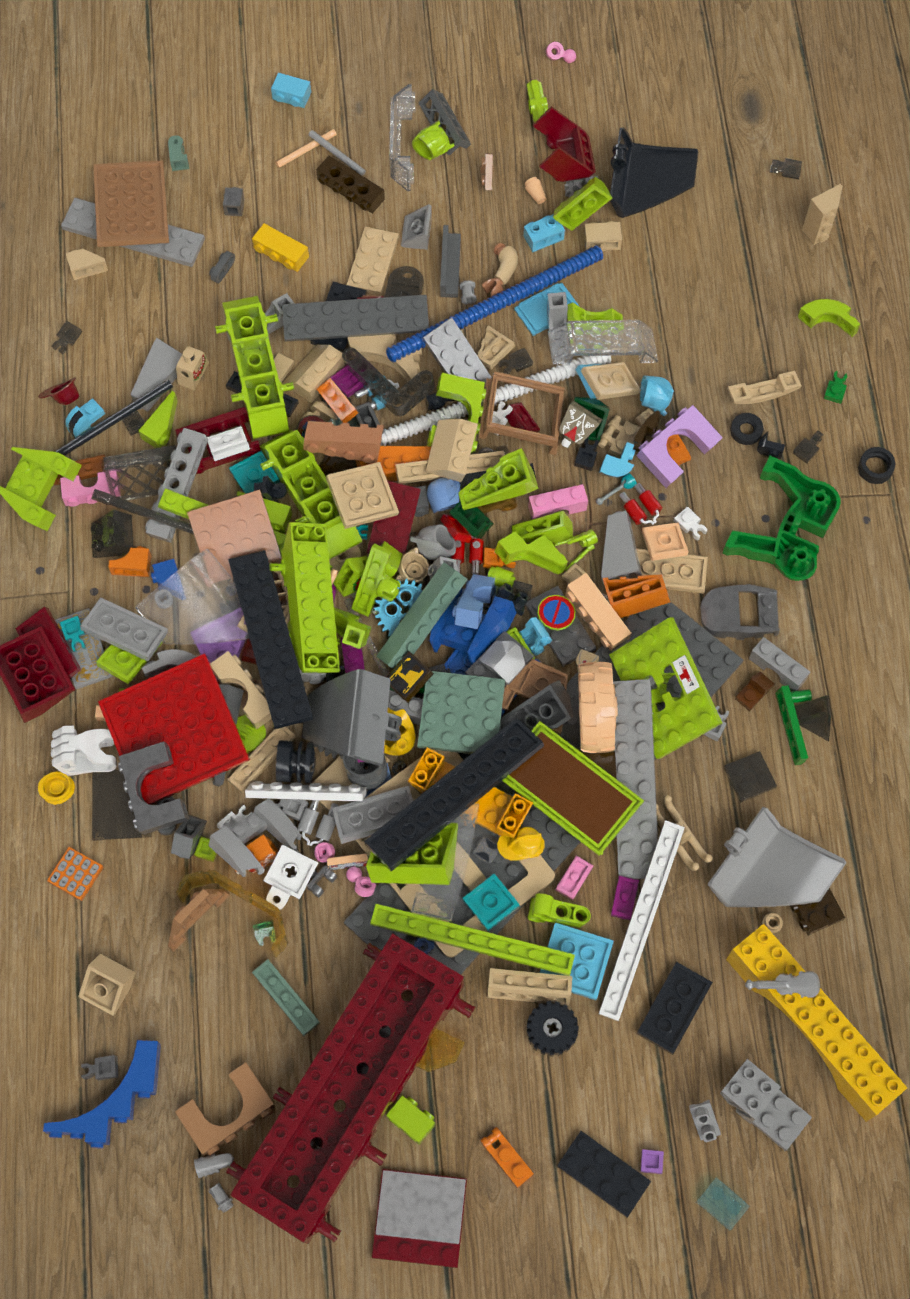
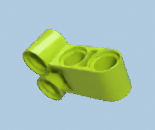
M535 894V898H531L528 920L544 923L547 921L580 928L591 918L590 911L586 907L554 900L552 896L547 894ZM556 908L563 911L564 917L557 915ZM580 913L583 916V921H578L575 914Z

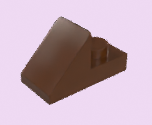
M759 672L750 679L749 683L736 696L735 700L750 712L775 686V683L762 672Z

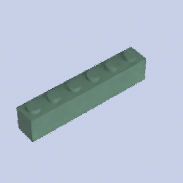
M443 562L376 657L394 669L409 651L414 655L465 584L467 578Z

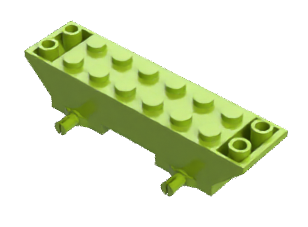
M258 296L223 302L226 324L215 326L217 334L228 332L242 388V393L231 394L232 402L244 401L253 439L289 432L283 394L284 391L294 390L293 382L282 384L279 380L267 331L268 323L278 322L277 314L266 316Z
M291 429L289 432H285L260 445V449L267 461L260 463L263 471L272 467L281 483L287 487L288 494L303 516L295 520L296 523L326 524L329 559L360 544L362 539L356 526L344 528L326 476L315 461L313 453L303 450L304 438L298 430L293 431Z
M290 522L284 548L281 550V563H270L269 568L270 571H281L284 587H287L290 622L287 623L297 663L302 673H339L338 646L340 642L338 641L340 640L336 635L330 572L333 567L329 562L326 524Z

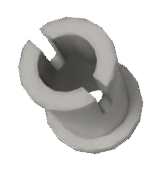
M220 1183L208 1191L219 1206L218 1210L224 1213L233 1207V1199H229Z

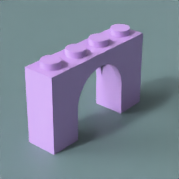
M694 405L689 409L686 407L677 414L679 417L676 420L672 418L664 425L666 429L663 431L659 429L652 436L653 440L651 442L645 441L639 447L640 451L636 455L665 488L684 472L668 454L666 446L668 437L677 434L684 435L690 438L704 454L722 439V436Z

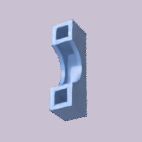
M473 574L471 580H467L466 588H463L462 595L458 598L457 606L455 605L452 616L455 617V625L478 629L482 620L483 603H490L494 595L495 578Z

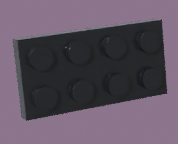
M332 282L326 301L355 300L358 297L367 295V290ZM348 337L310 340L312 345H331L342 353L346 352L348 346Z
M676 962L637 1034L673 1055L713 982Z
M580 1131L557 1165L560 1170L626 1218H628L652 1182L583 1131Z

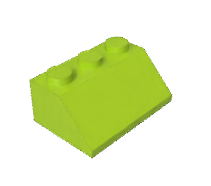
M595 176L581 189L574 192L570 198L562 202L555 209L553 218L573 231L609 202L612 196L604 182Z

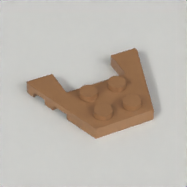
M532 659L514 680L504 688L502 710L508 711L515 694L530 699L558 680L567 689L568 674ZM563 724L551 730L561 735Z
M203 889L201 892L197 891L190 898L191 902L179 908L175 913L176 916L173 919L168 947L174 952L187 939L184 934L213 905L218 908L230 894L225 889Z

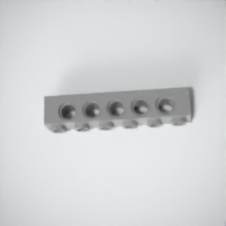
M186 428L183 429L182 433H179L177 448L171 454L172 462L164 474V484H161L159 487L158 500L152 506L153 514L145 526L146 533L149 536L171 543L181 516L158 508V504L165 488L188 497L208 442L205 434ZM187 447H192V451L190 453H184ZM181 464H186L183 471H178ZM179 481V486L173 489L172 484ZM162 516H167V520L164 523L160 524V518Z

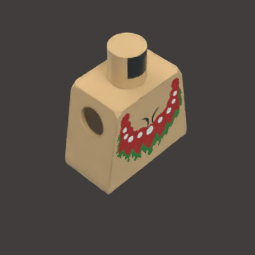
M190 346L186 347L176 366L178 385L195 390L209 364L204 352Z

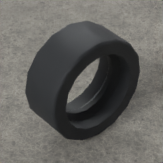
M872 447L861 456L858 465L859 474L869 483L882 484L892 476L896 465L895 458L885 448ZM875 457L882 459L887 464V471L881 474L873 473L866 466L867 460Z

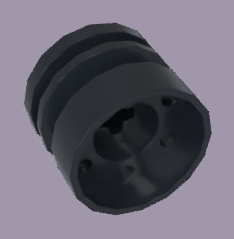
M279 740L276 756V780L278 782H291L293 773H295L298 783L302 782L303 774H305V782L311 783L316 767L314 743L308 742L307 748L304 750V741H300L298 750H294L293 741Z

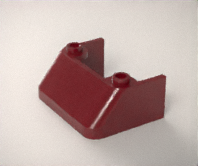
M551 106L533 124L535 129L546 136L547 146L550 149H555L539 167L550 174L557 182L591 177L596 172L589 135L584 129Z

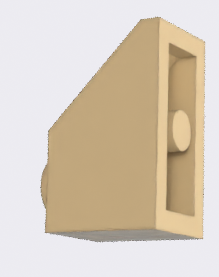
M79 249L66 253L74 280L108 271L105 259L92 252Z

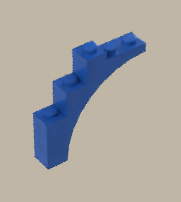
M137 1040L134 1058L128 1073L107 1100L95 1109L77 1118L62 1122L44 1123L43 1132L49 1134V1138H62V1135H70L71 1139H83L84 1135L85 1142L91 1144L90 1148L102 1149L103 1145H110L112 1119H114L115 1123H127V1120H133L135 1094H138V1098H150V1095H156L161 1044L158 1041Z

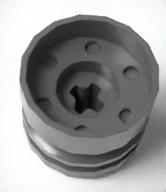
M343 755L347 776L352 784H358L360 787H366V790H370L382 784L387 777L388 767L384 755L383 763L380 766L368 762L358 763L357 759Z

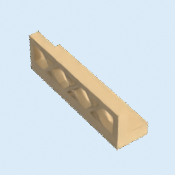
M490 968L487 998L546 1003L548 1001L555 1003L557 1001L560 1002V1005L565 1004L569 1006L572 976Z

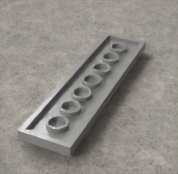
M74 198L61 224L62 230L97 239L95 203ZM168 225L169 243L126 245L121 247L193 267L204 243L205 236Z

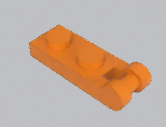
M495 1127L491 1130L492 1133L488 1137L484 1136L480 1142L513 1184L519 1188L534 1173L506 1140L501 1131ZM496 1140L501 1144L497 1149L492 1146Z

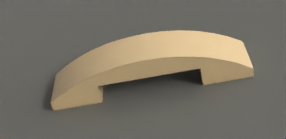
M791 371L779 374L776 379L747 386L745 383L728 386L727 389L734 404H753L791 393L801 388V384L796 372Z

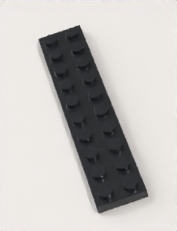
M266 551L228 559L274 730L313 720L273 575L269 568Z
M516 717L364 841L365 845L390 871H393L544 747L543 742Z

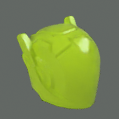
M440 121L421 130L412 141L413 149L425 159H434L454 147V143L449 144L446 132L439 126Z

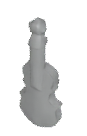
M800 971L798 976L780 974L775 981H751L748 979L745 987L748 990L752 988L776 989L781 995L798 993L801 995V998H813L820 991V980L815 972Z

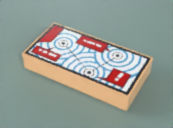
M366 853L327 859L330 870L347 869L353 866L363 867L368 862Z

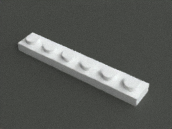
M261 781L250 783L245 790L246 798L363 801L367 794L366 787H360L358 784L349 786L330 784L329 786H322L320 783L302 785L298 782L289 785L282 784L281 782L263 784Z

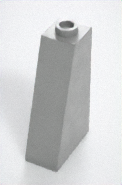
M156 338L131 392L133 402L168 379L172 384L177 378L176 366L182 353ZM161 396L149 402L140 410L144 409L148 412Z
M617 511L612 515H608L601 579L608 578L609 580H614L625 576L627 579L638 578V576H642L631 520L627 511Z

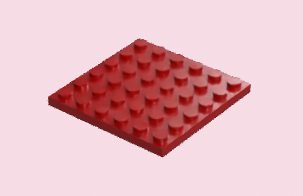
M205 653L98 701L119 756L161 742L169 745L174 764L151 771L142 781L141 794L144 801L149 805L250 761L248 752Z

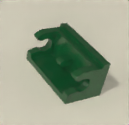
M461 501L449 512L474 538L481 539L494 525L478 507L463 510Z

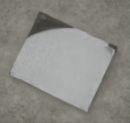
M119 770L92 772V840L151 838L152 832L142 834L139 830L136 831L133 819H135L134 811L131 812L128 805L130 797L129 793L125 792L123 786L125 781L124 774H121Z

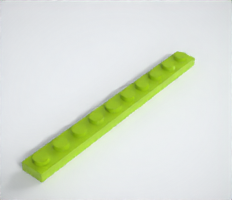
M379 904L375 905L370 922L371 925L425 938L570 976L575 957L571 953Z

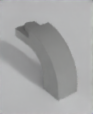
M566 292L547 294V323L552 360L570 358L571 356L567 330L568 305Z
M164 650L157 653L159 660L148 662L142 669L146 678L149 679L196 656L183 650Z

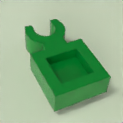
M835 371L832 377L833 381L829 380L824 399L841 404L847 385H844L847 374L845 373L843 378H838V371Z

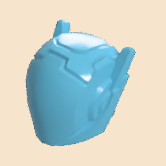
M643 376L640 387L641 405L654 411H660V414L663 416L667 415L665 409L673 398L674 390L672 385L662 377Z

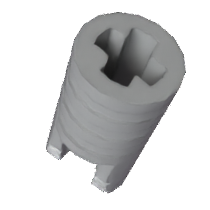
M214 1153L210 1156L207 1155L206 1157L194 1159L198 1178L219 1173V1169L230 1166L234 1158L232 1154L225 1153L216 1156Z

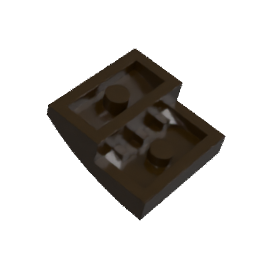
M655 411L642 424L633 441L634 450L639 452V447L644 443L646 436L652 437L656 433L660 422V411Z

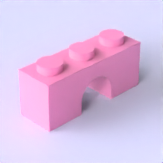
M116 470L98 473V481L92 487L82 486L79 475L76 476L74 482L65 477L60 478L62 499L65 506L74 507L84 503L95 504L99 501H115L121 498L120 482Z
M583 484L530 496L528 502L532 520L553 514L559 510H568V514L587 511L588 505Z

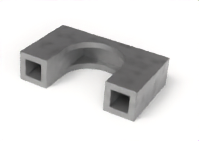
M161 742L119 756L118 768L120 773L124 774L125 781L123 786L125 792L129 793L130 800H128V805L131 812L134 811L135 819H133L136 831L139 830L140 833L147 834L190 820L184 800L179 798L160 805H149L144 801L141 794V784L148 773L174 764L167 743Z

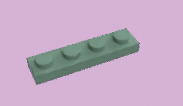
M266 960L252 972L303 1036L320 1024L319 1020L269 960Z

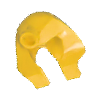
M388 707V713L402 718V724L399 727L401 738L396 741L385 739L384 753L395 756L404 755L414 747L416 740L414 726L404 709L394 711Z

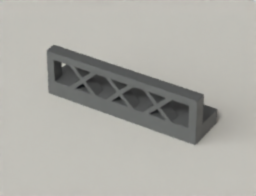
M432 89L419 102V105L431 125L437 122L434 121L435 112L439 113V126L446 125L448 138H453L455 141L454 147L446 153L451 155L459 146L467 149L471 143L443 93ZM431 99V109H428L425 104Z
M443 225L440 297L458 298L461 234L449 233V225Z

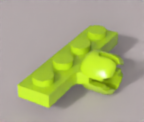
M377 544L372 546L351 608L352 610L369 617L376 597H381L390 602L396 598L399 593L398 587H401V583L386 574V568L392 551Z

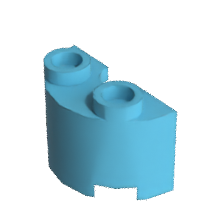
M537 617L529 619L525 624L526 628L519 633L532 654L534 653L536 656L545 650L543 647L551 643L552 639L542 622Z

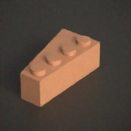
M308 421L303 450L311 453H322L332 457H343L347 460H359L368 464L377 463L384 425H377V428H369L368 424H360V427H351L349 423L334 426L332 422Z

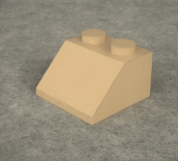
M100 954L88 965L78 997L114 1016L129 992L136 972Z

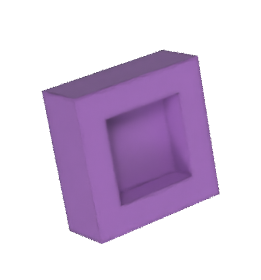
M642 1149L640 1172L662 1174L664 1152Z

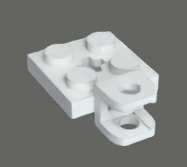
M282 844L264 879L266 883L272 885L267 895L266 903L281 910L286 905L290 895L300 899L318 862ZM294 866V871L297 872L296 876L288 877V873L285 871L286 868ZM274 896H279L281 898V901L279 903H276L274 901Z

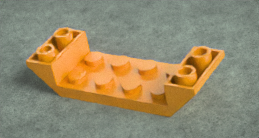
M427 747L411 774L408 783L423 794L454 769L455 766L445 762V756ZM494 787L464 811L461 816L495 834L514 838L533 802L516 793L512 797Z

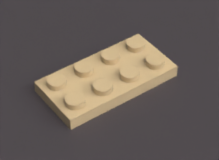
M365 227L347 285L381 296L397 246L399 233Z

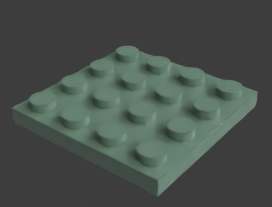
M432 671L434 674L425 684L417 747L472 754L500 730L505 679Z

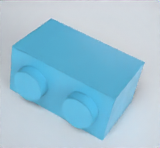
M278 73L271 87L272 99L291 104L295 107L305 108L311 94L310 81Z

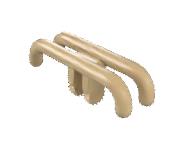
M666 795L664 797L666 809L677 825L685 827L677 853L690 870L697 871L699 864L693 862L682 844L689 841L698 856L706 863L711 862L713 857L705 852L674 807L671 796ZM656 804L657 823L662 829L665 820L660 814L659 806Z

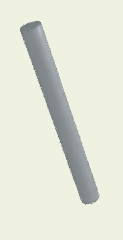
M313 130L309 132V136L346 165L362 176L365 174V169Z

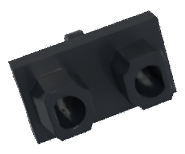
M263 476L262 482L254 483V491L261 490L264 499L278 503V499L283 498L288 491L285 484H275L268 476Z
M504 583L501 587L496 585L493 589V600L496 596L513 601L516 614L522 616L525 612L528 595L523 592H519L516 596L513 595V588L507 583Z

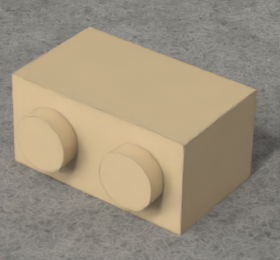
M592 222L585 224V250L593 248L595 245L599 246L602 251L621 250L622 235L620 222Z

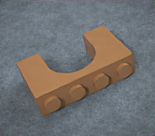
M246 1062L228 1074L243 1098L242 1112L234 1122L225 1126L211 1124L193 1099L175 1111L204 1157L216 1154L220 1150L219 1146L225 1142L227 1144L233 1142L238 1137L237 1134L243 1129L248 1131L256 1125L255 1121L260 1117L265 1119L273 1113L272 1109L275 1108V1105Z

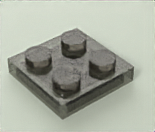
M760 751L724 765V770L740 803L777 787Z

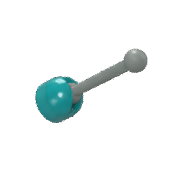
M627 473L622 477L620 486L602 498H597L596 503L602 505L604 500L622 488H633L637 484L635 478L630 473Z

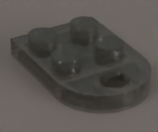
M402 266L395 269L389 276L385 297L422 295L424 288L423 275L419 270L410 266ZM406 273L413 275L411 278L403 277Z

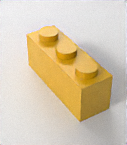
M265 223L252 238L254 249L258 253H263L269 256L271 260L282 263L287 269H293L298 272L309 258L307 246Z

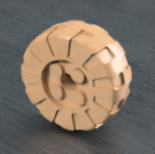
M609 662L581 663L578 665L581 751L588 753L614 751L618 707L617 697H615V684H613L612 664Z

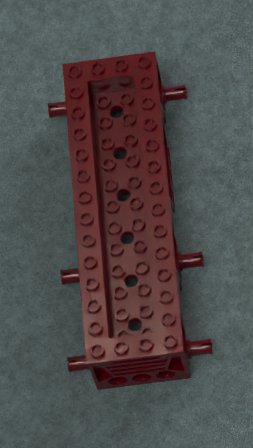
M393 933L382 950L371 943L367 945V949L365 948L363 954L375 962L294 1093L291 1094L282 1087L277 1089V1092L282 1094L283 1097L275 1093L273 1099H276L285 1107L248 1167L245 1169L233 1161L230 1166L236 1169L237 1172L230 1168L226 1171L227 1174L238 1180L230 1196L306 1244H309L313 1236L318 1232L333 1243L336 1242L338 1238L332 1235L331 1232L339 1236L342 1230L326 1221V1215L331 1208V1201L351 1168H355L362 1157L369 1158L379 1166L382 1165L383 1161L376 1156L378 1155L384 1160L386 1159V1153L371 1145L372 1138L377 1132L376 1127L389 1105L396 1102L427 1050L429 1039L440 1021H444L447 1014L453 1009L470 1018L471 1012L473 1013L476 1008L460 998V993L465 986L464 976ZM409 990L413 993L411 1001L406 1002L401 998L404 991ZM385 1026L391 1029V1035L387 1038L379 1035L380 1029ZM361 1063H366L369 1066L368 1072L364 1075L357 1072V1066ZM338 1100H343L346 1103V1108L342 1112H337L334 1109V1104ZM316 1137L321 1138L323 1141L322 1147L318 1150L311 1147V1142ZM293 1175L298 1176L300 1180L296 1188H291L288 1185V1179Z

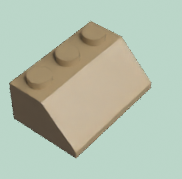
M841 184L812 198L802 231L814 245L819 242H825L829 238L839 206L842 191Z
M316 345L283 384L293 382V391L312 403L320 394L317 388L345 366L344 354L331 345Z
M463 419L438 420L425 472L462 482L466 475L478 424Z

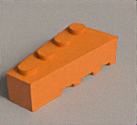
M380 446L377 462H380L387 481H397L395 465L428 460L432 446ZM356 460L357 467L369 465L363 461Z

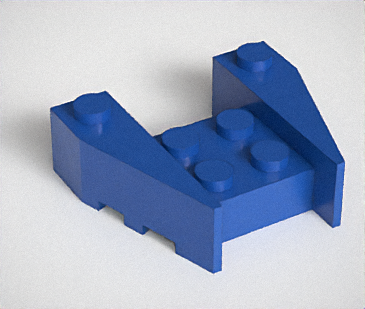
M461 588L432 628L430 643L435 653L438 652L441 644L467 652L470 663L474 664L483 652L504 631L506 632L509 629L516 615L513 601L495 596L487 614H482V620L478 629L455 625V617L452 615L454 606H457L458 598L462 595Z

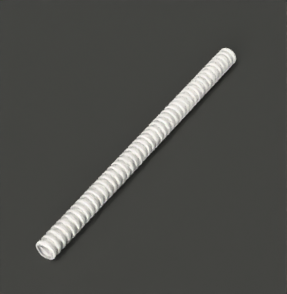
M603 348V350H598L597 353L593 352L592 355L590 353L587 354V357L584 355L582 358L573 359L572 362L568 361L566 364L562 363L561 366L557 365L556 368L552 367L551 370L546 369V372L541 371L540 374L536 373L535 376L532 374L530 377H525V379L547 384L558 383L559 380L563 381L565 378L569 379L570 376L578 375L576 368L579 365L611 363V355L607 348ZM510 383L509 385L505 384L504 387L500 386L499 389H496L494 406L497 403L500 404L501 401L506 402L507 399L512 400L513 397L522 396L523 393L528 394V391L533 392L534 389ZM457 402V404H452L451 407L448 405L447 408L437 409L436 412L432 411L431 414L426 413V416L421 415L420 418L416 417L415 420L410 419V422L405 421L404 424L399 423V426L394 425V428L383 429L380 446L390 445L391 442L396 443L397 440L401 441L402 438L406 439L407 436L412 437L413 434L417 435L418 432L423 433V430L428 431V428H431L432 425L437 426L438 420L460 419L461 416L465 417L466 414L468 415V412L462 403Z

